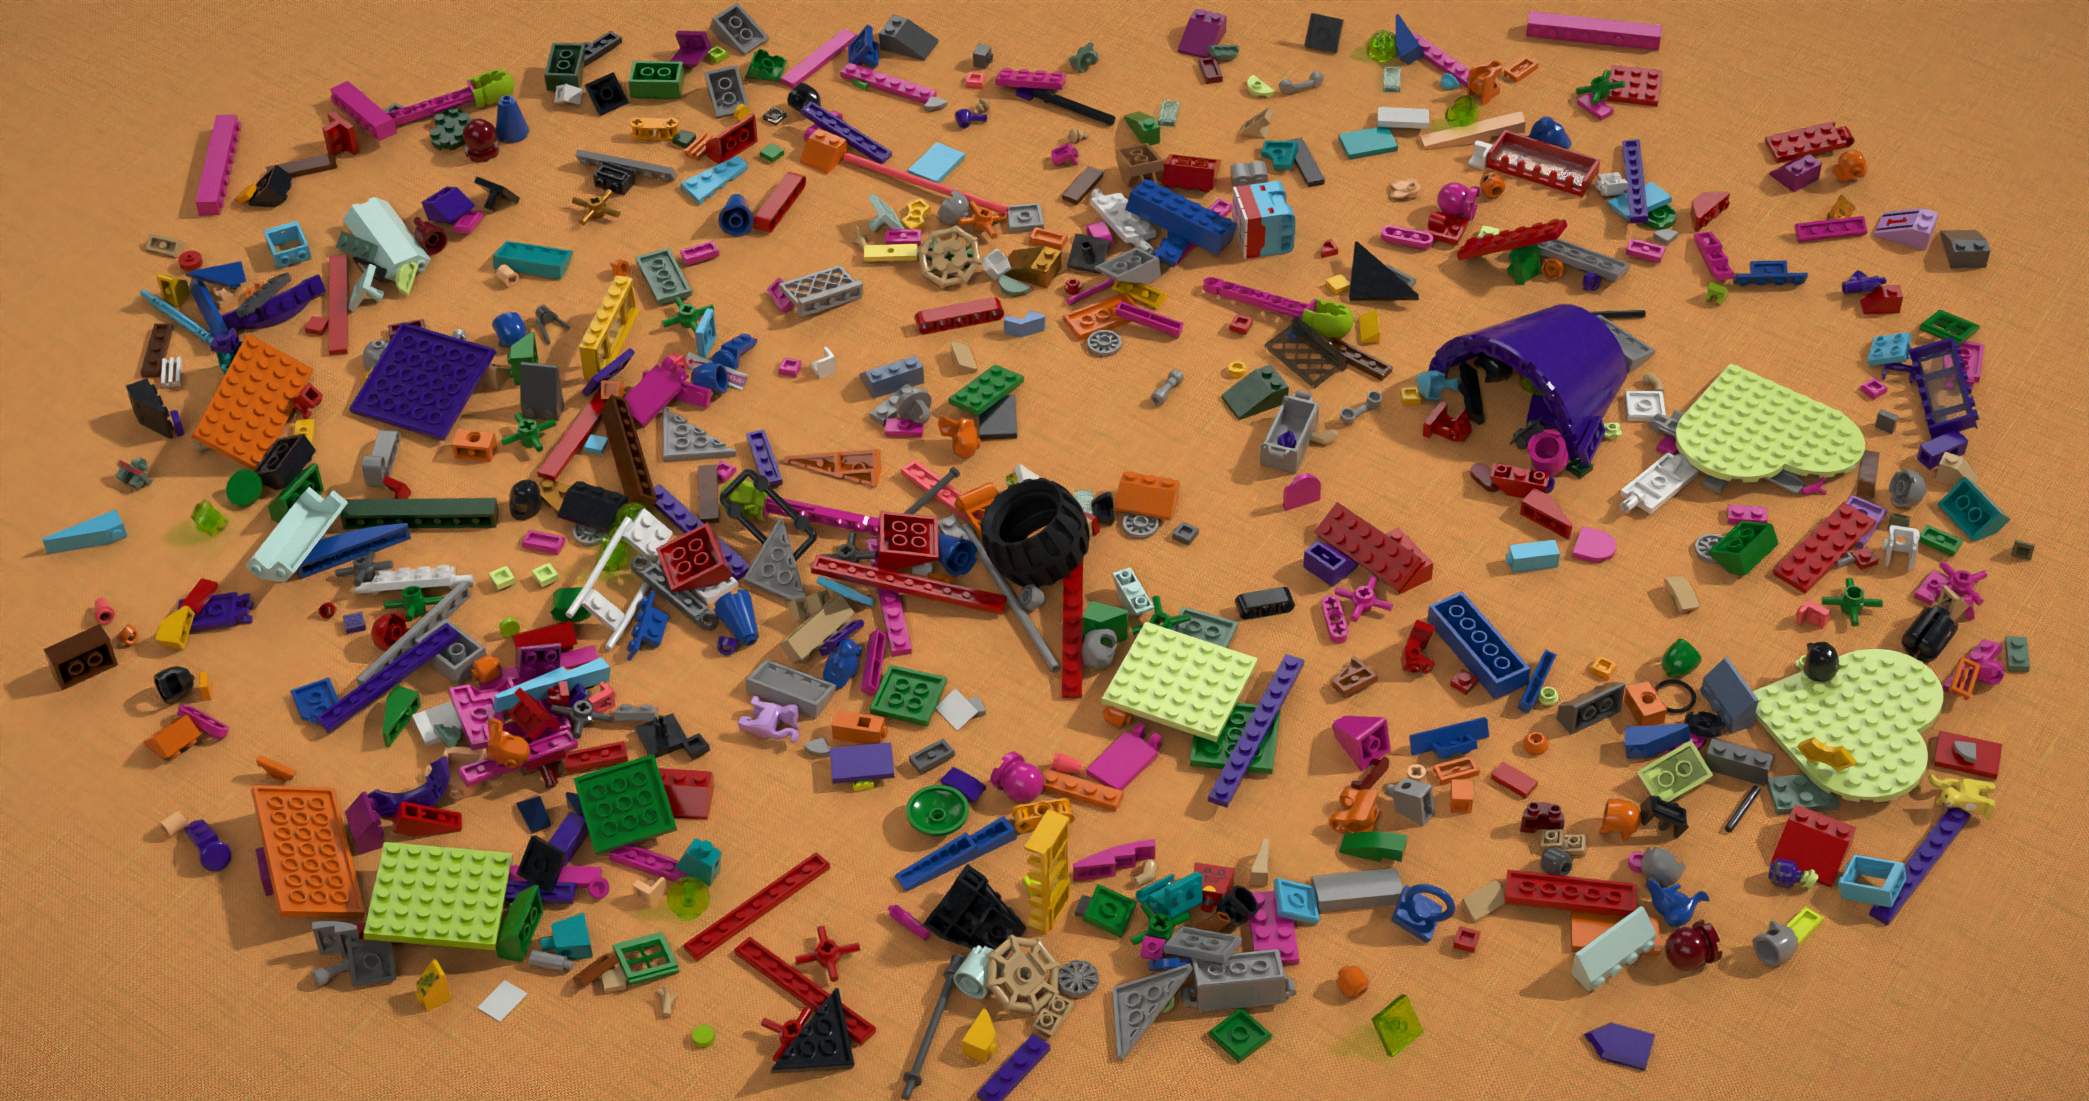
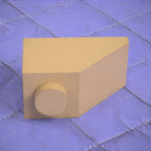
M1948 452L1944 453L1939 463L1935 480L1955 486L1965 476L1977 484L1979 477L1963 457Z

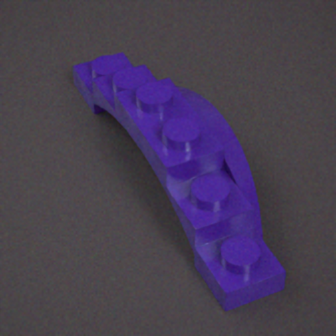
M317 274L301 281V283L270 298L259 309H255L254 313H248V316L238 317L235 309L221 315L228 329V333L231 328L237 330L240 328L257 329L269 327L292 318L307 306L312 297L326 292L320 275Z

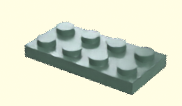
M669 248L635 257L636 263L658 306L673 302L677 297L684 299L692 296V290Z

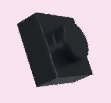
M700 733L681 742L683 749L692 760L710 751L709 744Z

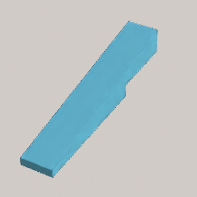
M601 657L570 671L560 667L494 695L493 710L497 713L513 708L520 701L514 694L519 687L537 701L550 698L548 696V689L558 686L559 681H567L568 691L578 683L586 688L597 685L602 681L608 682L610 666Z

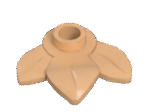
M1407 178L1405 181L1396 180L1390 184L1395 189L1390 194V198H1404L1406 196L1415 198L1421 194V185L1414 178Z

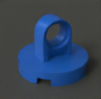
M1180 958L1156 959V964H1154V961L1149 960L1148 970L1167 971L1189 963L1191 964V958H1185V962L1180 961Z

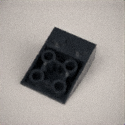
M147 378L127 385L128 396L139 424L172 439L171 431L174 428L170 419L168 420L170 415L167 407H162L164 404L161 396H156L158 393L155 385H150Z

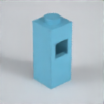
M1555 540L1509 545L1506 563L1510 565L1512 573L1555 568L1559 564L1560 552Z

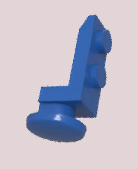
M740 334L722 344L721 350L715 352L711 361L721 363L723 366L736 370L739 367L740 354L753 348L757 343V339L752 338L749 334Z

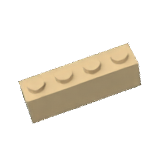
M842 595L832 597L782 640L779 645L792 663L799 660L803 662L811 656L810 652L813 649L817 650L823 646V640L834 635L839 626L843 627L851 621L849 618L854 614V611Z

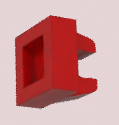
M559 681L558 686L548 689L549 703L551 705L568 707L569 691L567 681Z

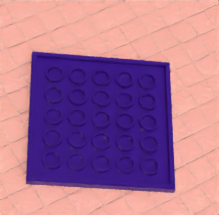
M402 322L350 406L349 411L353 414L444 441L495 356L496 351L490 347Z

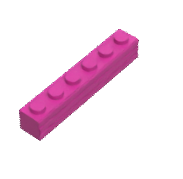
M1122 301L1119 302L1116 308L1115 316L1178 338L1183 330L1184 323Z
M878 629L869 634L861 691L869 697L878 691L886 635Z

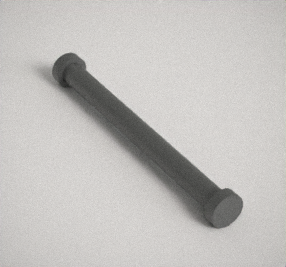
M952 467L945 477L904 514H915L950 481L958 478L960 472L955 467Z

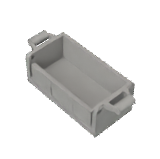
M1297 390L1291 397L1286 395L1283 397L1282 405L1265 442L1261 444L1260 465L1292 473L1297 472L1309 446L1311 434L1315 432L1319 422L1320 404L1312 402V393ZM1292 431L1295 435L1296 447L1293 449L1278 445V437L1284 432Z
M1278 949L1235 953L1224 964L1192 958L1193 986L1181 990L1184 1006H1195L1198 1012L1286 1003V997L1296 994L1293 979L1285 978ZM1194 992L1196 1001H1191L1190 993Z

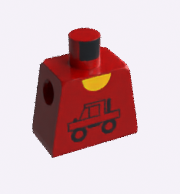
M1195 862L1194 872L1197 871L1203 875L1202 903L1200 908L1202 911L1209 913L1213 911L1214 906H1217L1221 896L1233 887L1235 868Z

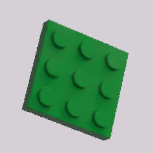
M889 665L870 706V714L928 727L946 687L947 677Z

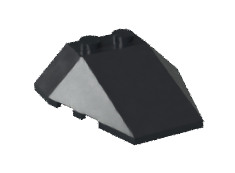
M969 864L964 867L952 887L922 925L939 938L970 949L976 948L978 945L982 949L986 946L993 950L1006 941L1009 935L1021 937L1027 929L1014 911L1004 904L1001 900V895L998 892L995 893L988 884L989 880ZM1011 949L1007 950L1002 957L1006 958Z

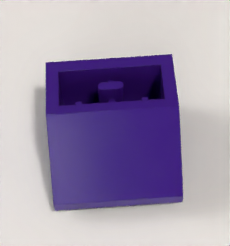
M449 186L421 202L428 221L446 222L447 224L456 222L458 217L467 215L475 207L474 203L457 187Z
M1316 541L1304 551L1303 567L1332 587L1359 566L1357 562L1330 544Z

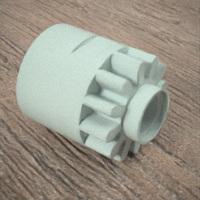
M979 945L973 948L954 974L953 979L956 986L966 995L975 999H982L989 992L990 988L986 987L988 978L987 955L989 952H993V949L986 946L982 949ZM997 964L996 979H998L1002 970V966Z

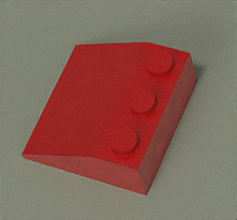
M1170 154L1163 163L1164 171L1161 184H1166V187L1169 188L1183 186V189L1186 190L1200 188V191L1210 192L1215 187L1221 160Z
M880 511L877 525V568L899 570L938 560V517Z
M708 522L656 548L672 592L714 586L733 577L717 535Z
M1795 804L1771 862L1774 863L1778 858L1795 861L1797 869L1801 870V875L1805 870L1813 869L1818 875L1816 882L1832 887L1853 843L1856 827Z

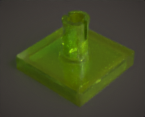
M1404 994L1397 997L1371 1019L1387 1055L1391 1057L1397 1055L1424 1032L1408 996Z

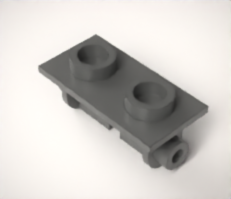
M1542 417L1536 421L1532 419L1525 425L1526 428L1524 430L1522 428L1518 429L1513 434L1514 438L1510 445L1516 442L1519 449H1526L1531 436L1534 434L1536 436L1542 433L1543 430H1547V427L1540 423Z

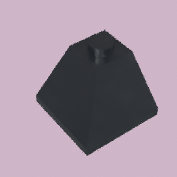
M614 72L584 85L599 116L628 103Z

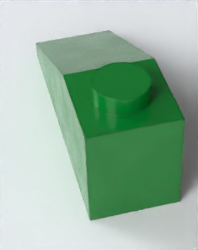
M1140 111L1124 115V119L1142 144L1149 143L1151 146L1160 143V126L1153 117Z
M397 685L389 693L386 701L382 732L386 747L392 745L411 720L412 715L420 708L421 701L417 691Z

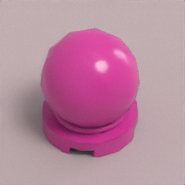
M1450 182L1444 185L1438 192V206L1444 213L1455 216L1463 214L1464 218L1472 221L1478 205H1475L1476 196L1480 197V187L1472 186L1468 189L1461 183Z
M1543 430L1542 433L1536 436L1534 434L1531 437L1527 449L1532 466L1537 471L1550 473V476L1561 473L1567 466L1569 457L1565 440L1561 434L1554 430Z
M1015 751L1009 752L1002 757L1004 762L1000 767L993 769L990 782L996 789L1004 790L1011 800L1018 803L1031 802L1043 790V776L1036 766L1025 762L1022 755Z

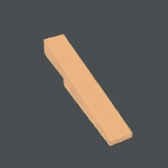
M1520 111L1421 135L1420 140L1424 150L1475 144L1477 140L1491 142V136H1499L1504 130L1512 133H1524L1526 121Z

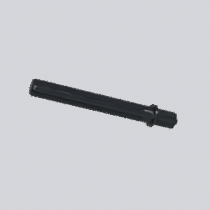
M1036 88L1033 91V96L1044 100V103L1055 104L1111 126L1115 123V116L1056 95L1051 90L1046 91Z

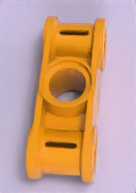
M635 117L630 120V126L632 127L631 136L635 140L673 141L672 139L679 132L677 129L679 123L675 118Z
M1066 798L1020 804L1011 810L1012 817L1016 820L1015 828L1018 832L1035 830L1047 810L1059 812L1069 817V824L1073 823L1075 819L1074 814L1070 811V801Z

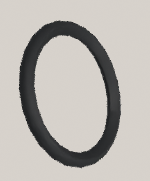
M1674 679L1665 680L1655 686L1656 691H1658L1661 686L1674 683L1682 685L1690 691L1692 700L1688 706L1681 709L1667 707L1668 712H1685L1695 704V692L1685 682Z

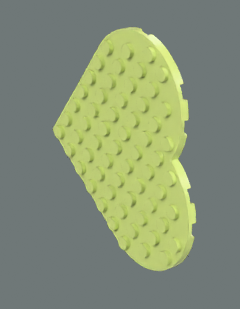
M1731 363L1681 417L1675 431L1677 449L1680 454H1684L1688 458L1687 462L1710 476L1731 481L1732 478L1742 479L1743 483L1758 482L1760 478L1764 477L1769 479L1780 473L1783 469L1802 476L1816 474L1819 478L1834 477L1835 474L1841 472L1846 474L1859 465L1865 451V440L1862 432L1841 411L1828 407L1821 402L1810 399L1805 395L1794 392L1787 387H1783Z
M1885 649L1856 650L1839 656V669L1832 680L1825 682L1814 681L1808 678L1804 671L1753 691L1758 698L1755 714L1757 721L1807 777L1829 794L1833 792L1841 795L1842 799L1860 802V799L1873 800V803L1884 802L1907 794L1918 785L1919 780L1925 775L1928 751L1920 733L1932 726L1934 720L1940 715L1943 705V689L1934 672L1921 661L1909 655ZM1815 737L1828 746H1844L1856 762L1854 766L1836 771L1830 765L1822 762L1810 763L1797 746L1800 742Z

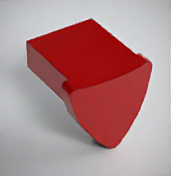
M385 476L382 481L388 490L395 493L394 499H407L412 493L409 487L401 481Z

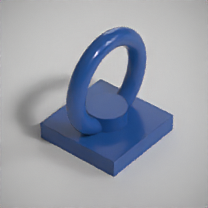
M1418 884L1412 887L1406 885L1402 889L1391 921L1428 943L1432 939L1437 922L1445 921L1453 916L1455 903L1452 897L1439 887L1429 884ZM1421 893H1429L1439 897L1445 902L1447 909L1441 912L1442 906Z

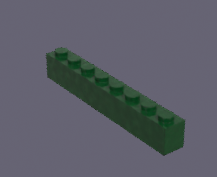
M496 498L345 499L348 503L341 511L340 517L343 529H363L407 523L408 528H496L499 509Z

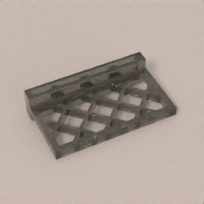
M1297 316L1291 320L1292 324L1265 344V348L1314 389L1338 370L1343 372L1347 369L1346 356ZM1291 332L1297 335L1296 339H1286V336ZM1276 343H1283V349H1275L1272 346ZM1286 343H1296V349H1285ZM1298 343L1309 345V349H1298ZM1285 354H1295V359H1287ZM1298 354H1308V359H1298ZM1311 354H1320L1321 359H1310ZM1297 364H1308L1307 369H1299ZM1310 364H1321L1320 369H1310ZM1323 364H1332L1334 367L1323 369ZM1309 374H1320V377L1313 381Z

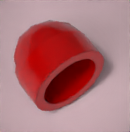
M325 602L319 608V614L325 619H330L336 613V606L332 602Z

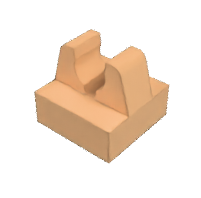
M218 284L212 288L210 296L218 308L222 309L235 300L232 293L222 287L220 288Z

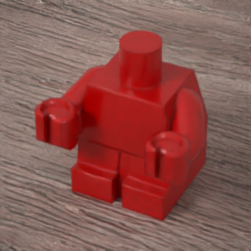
M308 383L293 401L294 407L302 413L304 419H308L312 412L307 409L309 407L312 409L315 405H319L323 394L311 383Z

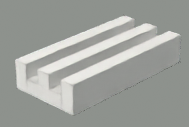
M181 356L177 357V360L171 357L168 361L166 358H162V388L181 386ZM174 365H177L176 382H173ZM167 366H169V379H168V383H166V382H167Z

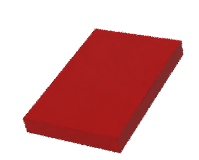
M1939 731L1933 765L1997 779L2002 744ZM1954 741L1976 743L1975 764L1965 761L1964 757L1954 751Z

